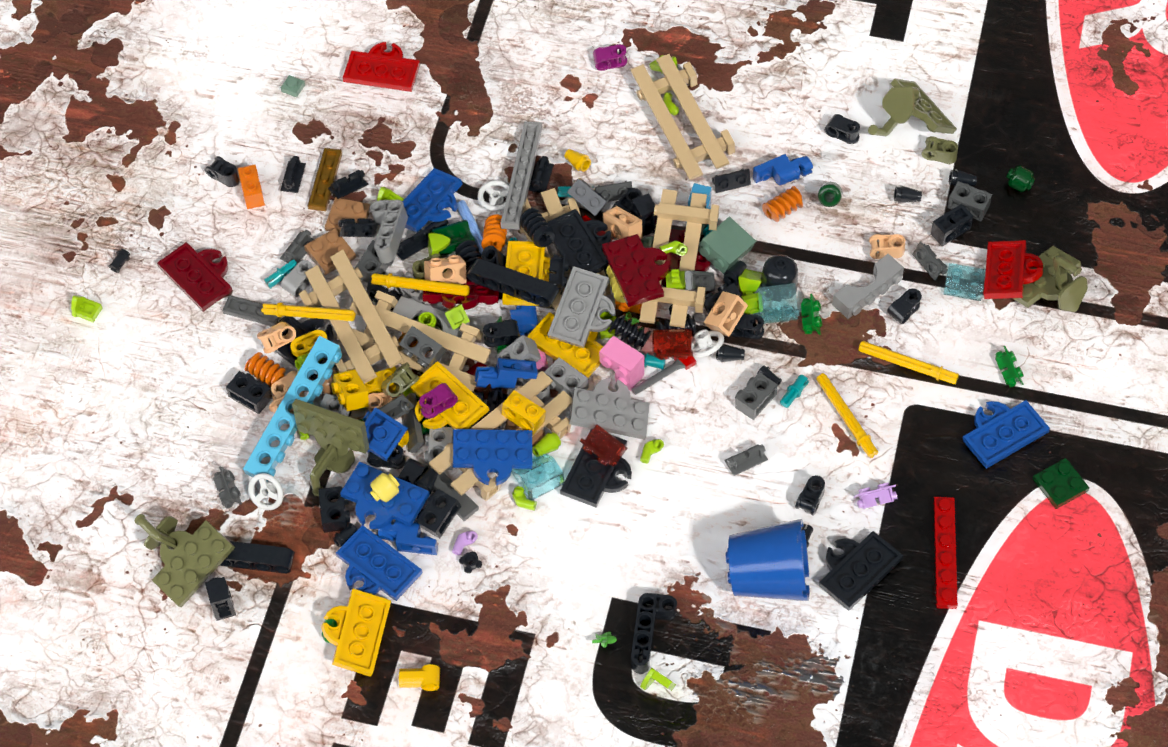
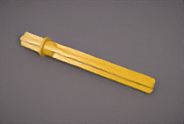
M374 273L371 276L372 284L384 285L387 288L399 287L462 296L469 295L470 290L468 285L393 276L392 273L388 275Z
M281 302L277 304L263 303V308L261 309L266 315H276L280 318L282 316L354 321L356 316L354 310L284 305Z
M861 341L859 345V351L935 377L937 381L940 379L956 384L958 380V373L944 369L943 366L938 367L865 341Z
M821 373L816 378L817 382L857 440V445L863 448L868 457L873 458L879 452L872 443L871 436L867 435L827 375Z

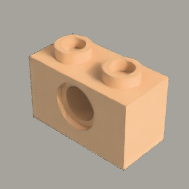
M618 206L603 213V221L608 227L605 232L611 230L612 237L622 239L638 234L640 240L643 239L642 220Z
M450 255L448 258L442 259L432 258L429 261H424L425 280L464 284L466 283V262L458 255Z
M722 291L703 323L712 331H718L724 336L729 337L748 305L738 295Z

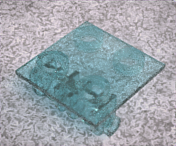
M949 263L943 295L981 301L986 269Z
M795 283L758 288L759 311L764 324L798 319L799 309H797Z

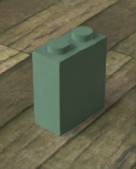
M729 216L717 226V230H713L702 239L698 246V251L716 269L724 274L751 251L756 240Z

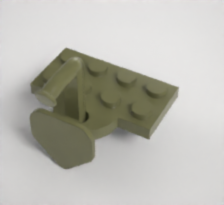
M895 78L891 82L894 88H891L882 100L883 108L891 117L882 128L871 125L868 128V133L870 135L886 137L898 123H906L912 115L923 120L927 124V129L933 133L954 134L957 128L915 81Z
M1052 246L1039 256L1043 262V275L1033 283L1024 284L1023 298L1012 299L1027 308L1040 298L1058 300L1061 310L1076 312L1088 289L1087 279L1084 276H1079L1073 281L1071 275L1073 274L1076 277L1081 273V261Z
M295 399L292 407L297 430L304 434L313 435L321 446L314 457L316 465L310 473L312 492L315 496H319L318 489H323L319 478L326 469L336 473H345L355 462L353 451L366 454L369 450L366 426L363 421Z
M139 514L134 520L137 525H140L149 534L144 541L146 548L153 550L161 545L160 556L165 566L152 581L181 608L235 548L207 520L204 521L193 535L186 531H175L178 520L172 516L166 517L156 528L146 519L144 514Z

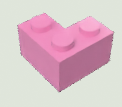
M615 336L599 351L601 364L606 368L614 370L615 381L620 380L630 391L644 376V355Z

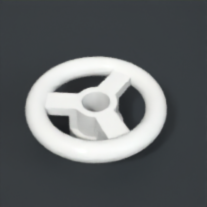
M499 180L485 183L478 191V201L481 206L491 211L503 210L505 207L503 197H506L508 194L509 184ZM491 186H502L506 190H493ZM485 191L490 196L489 204L486 203L483 199V194Z
M708 330L697 332L694 336L695 339L689 345V353L698 358L713 354L722 346L724 342L723 334L718 331ZM711 336L718 337V342H713ZM711 347L710 349H708V350H706V351L700 352V351L703 350V349H706V348Z
M266 473L256 474L251 478L248 492L252 502L263 510L269 511L278 508L283 501L284 495L279 481ZM259 480L261 489L260 493L256 496L254 485ZM268 497L276 500L275 503L270 505L260 501Z

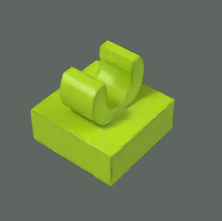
M675 269L668 272L666 288L686 290L685 271Z
M753 291L745 292L742 300L748 307L744 314L763 312L760 292L754 294Z
M461 304L444 312L453 330L460 327L462 323L470 322Z

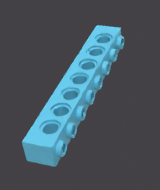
M321 336L318 337L243 468L245 474L253 477L256 474L266 473L274 477L276 473L275 468L278 463L283 461L286 454L284 452L288 446L290 447L293 444L294 434L297 431L295 416L290 413V410L293 408L292 403L295 399L314 405L315 397H319L322 393L323 383L325 380H329L332 375L334 364H337L342 357L339 345ZM321 358L328 359L324 364L318 363ZM310 375H318L316 380H309ZM304 390L309 392L306 397L299 396ZM283 424L290 425V427L287 430H280V427ZM273 441H280L279 446L271 447ZM265 457L271 458L268 464H262V459Z

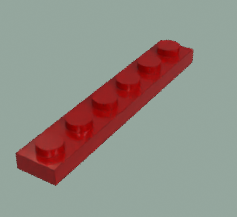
M934 497L936 608L957 609L955 501L952 497Z

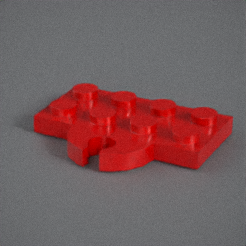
M386 42L376 44L370 49L369 53L351 50L343 75V82L412 92L420 61L403 58L401 48L395 43H392V51L384 52L387 49Z
M1026 240L988 242L984 299L1023 298L1024 284L1033 283L1043 275L1042 260L1034 254L1026 253Z

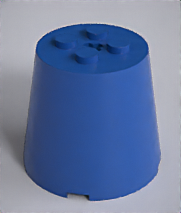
M802 519L729 535L726 563L729 564L728 583L732 586L734 596L809 601L810 586L806 585L805 577H809L805 530H801V527H804Z

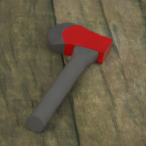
M678 344L671 348L669 356L675 362L632 388V392L637 395L671 373L683 368L688 370L696 365L697 361L689 353L687 344Z

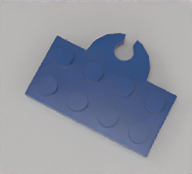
M433 168L402 201L408 215L405 228L418 233L428 221L440 222L450 218V212L443 209L450 207L452 211L456 212L458 203L454 193L463 185L461 179Z
M1027 400L1011 409L1003 403L990 401L986 402L985 407L987 410L992 411L993 415L984 414L983 408L980 406L974 418L977 429L963 436V441L987 469L1047 434L1050 427Z
M453 429V468H473L475 477L485 485H489L490 481L487 474L494 472L498 475L496 486L508 480L512 469H532V430Z
M359 462L340 494L341 497L356 503V517L360 524L364 525L366 523L365 519L368 515H375L376 518L369 524L370 529L383 528L389 525L393 519L411 527L429 497V491L394 476L400 484L398 486L399 493L388 502H383L381 499L376 501L370 493L372 491L370 483L381 473L385 472Z
M363 525L336 552V556L349 565L345 575L349 590L353 589L356 581H363L364 585L357 588V590L372 595L383 591L393 600L397 601L423 573L421 568Z

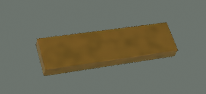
M324 148L309 199L308 209L326 212L331 196L328 188L335 181L342 157V150Z

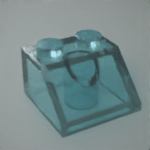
M548 454L533 458L532 469H512L513 476L519 485L524 488V493L529 500H534L564 484L563 471L556 460Z

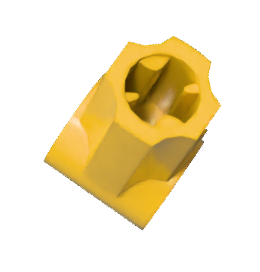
M429 664L424 665L422 668L399 669L400 688L421 687L426 691L439 689V666Z

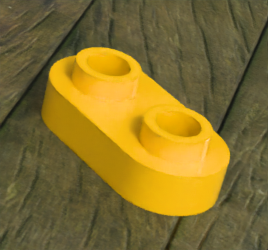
M314 330L295 338L290 345L293 355L298 357L309 353L319 336L328 340L326 333L322 330Z

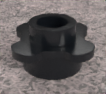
M468 552L459 559V563L463 565L465 573L470 574L472 570L482 567V561L478 560L476 552Z

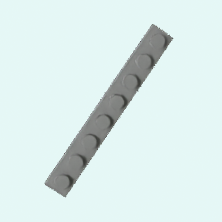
M524 122L501 219V229L520 230V217L525 208L543 129L542 122Z

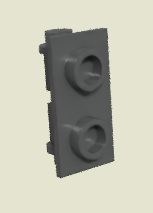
M626 180L622 183L598 185V187H595V190L608 201L619 200L628 189L632 188V181L627 182Z
M309 230L300 231L280 259L286 263H289L291 260L299 263L307 253L304 250V245L315 240L311 238V232Z
M920 241L912 255L929 275L936 280L940 273L942 275L947 273V265L939 258L936 259L937 255L929 245L923 244Z
M402 394L379 408V410L393 419H398L404 414H408L415 405Z
M757 444L724 461L733 476L767 461L768 458L764 453L766 451L764 445Z
M220 466V472L214 474L213 480L217 491L220 492L219 497L222 505L225 508H231L234 502L241 505V493L235 486L233 473Z

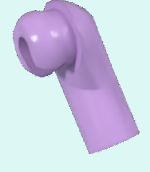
M467 531L459 534L452 553L461 555L465 546L477 540V533L475 531Z

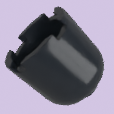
M774 255L764 263L760 287L765 297L781 302L782 299L792 298L796 294L798 288V268L792 258L786 255Z

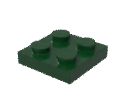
M1066 458L1033 476V481L1055 509L1087 493L1090 488Z

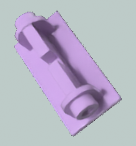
M888 482L877 485L878 489L870 490V487L858 490L859 494L854 496V498L859 497L860 499L857 501L858 508L866 509L877 506L875 498L879 499L880 505L894 502L897 499V494L895 491L892 492V488L896 487V485L889 486Z

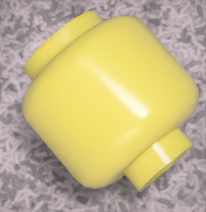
M381 473L370 483L372 488L370 493L376 501L381 499L383 502H388L399 493L398 486L400 484L391 473Z

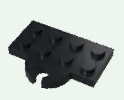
M577 209L548 221L549 226L552 227L555 233V239L552 243L562 258L564 253H566L565 260H569L568 269L570 272L573 266L593 273H598L609 266L608 260L603 253L602 244L611 242V230L607 231L603 236L597 235L599 231H606L608 229L607 224L599 220L584 222Z
M284 316L276 323L286 322L296 330L295 338L324 327L326 324L324 319L318 318L307 319L300 323L292 316ZM329 324L324 332L328 340L333 342L334 333L331 324ZM288 328L283 330L282 336L288 333ZM291 342L275 351L296 368L295 360H297V357L291 351ZM324 358L319 364L326 363L328 359ZM317 374L310 375L309 379L312 381L316 380Z
M591 429L560 490V494L597 508L604 492L616 493L627 488L628 481L616 479V476L619 474L625 475L627 479L632 478L631 467L622 458L627 446V440L603 431Z
M874 531L860 543L853 539H838L834 541V546L842 549L844 553L836 555L833 549L828 547L826 564L830 572L819 582V587L850 611L903 559V555Z

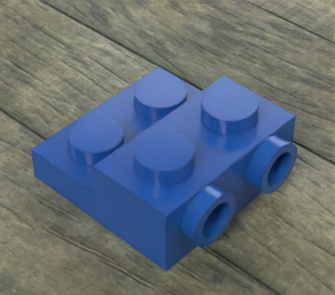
M375 407L372 412L368 411L363 418L369 443V450L367 452H372L384 461H387L408 428Z

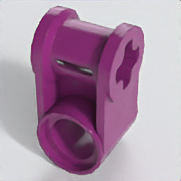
M617 44L595 49L593 51V58L596 69L605 71L607 69L624 67L627 64V57L625 56L627 53L626 47Z
M446 383L438 385L433 390L423 394L419 399L420 406L422 407L421 413L425 418H434L446 409L453 407L458 401V397Z

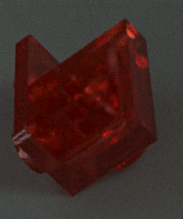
M691 329L653 330L652 353L660 360H667L669 357L687 359L689 356H693V351L691 350Z
M598 424L595 425L586 439L581 438L580 440L584 444L582 448L591 455L594 452L599 456L597 460L605 466L607 464L615 466L628 449V447Z

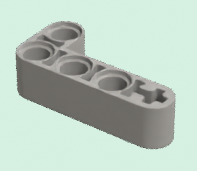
M379 200L373 202L370 206L375 223L381 225L374 248L379 261L384 264L390 263L395 259L408 220L407 212L401 200Z

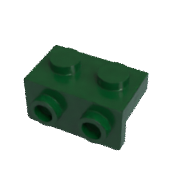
M467 220L432 230V233L442 234L450 238V244L439 252L441 255L451 254L463 241H475Z

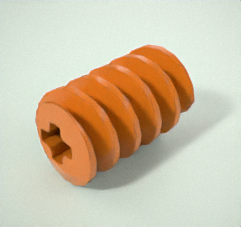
M792 186L791 189H787L785 192L780 193L779 196H775L767 203H763V212L769 219L779 222L780 218L784 219L786 217L785 213L790 215L791 210L795 212L797 207H803L802 195L795 186Z
M494 214L486 219L481 242L483 249L492 245L500 252L502 251L507 235V229H501L502 215Z
M261 352L252 356L247 361L244 369L257 379H260L261 382L267 383L270 387L274 382L283 378L286 373L284 367L280 368L278 363L274 364L272 359L269 360Z

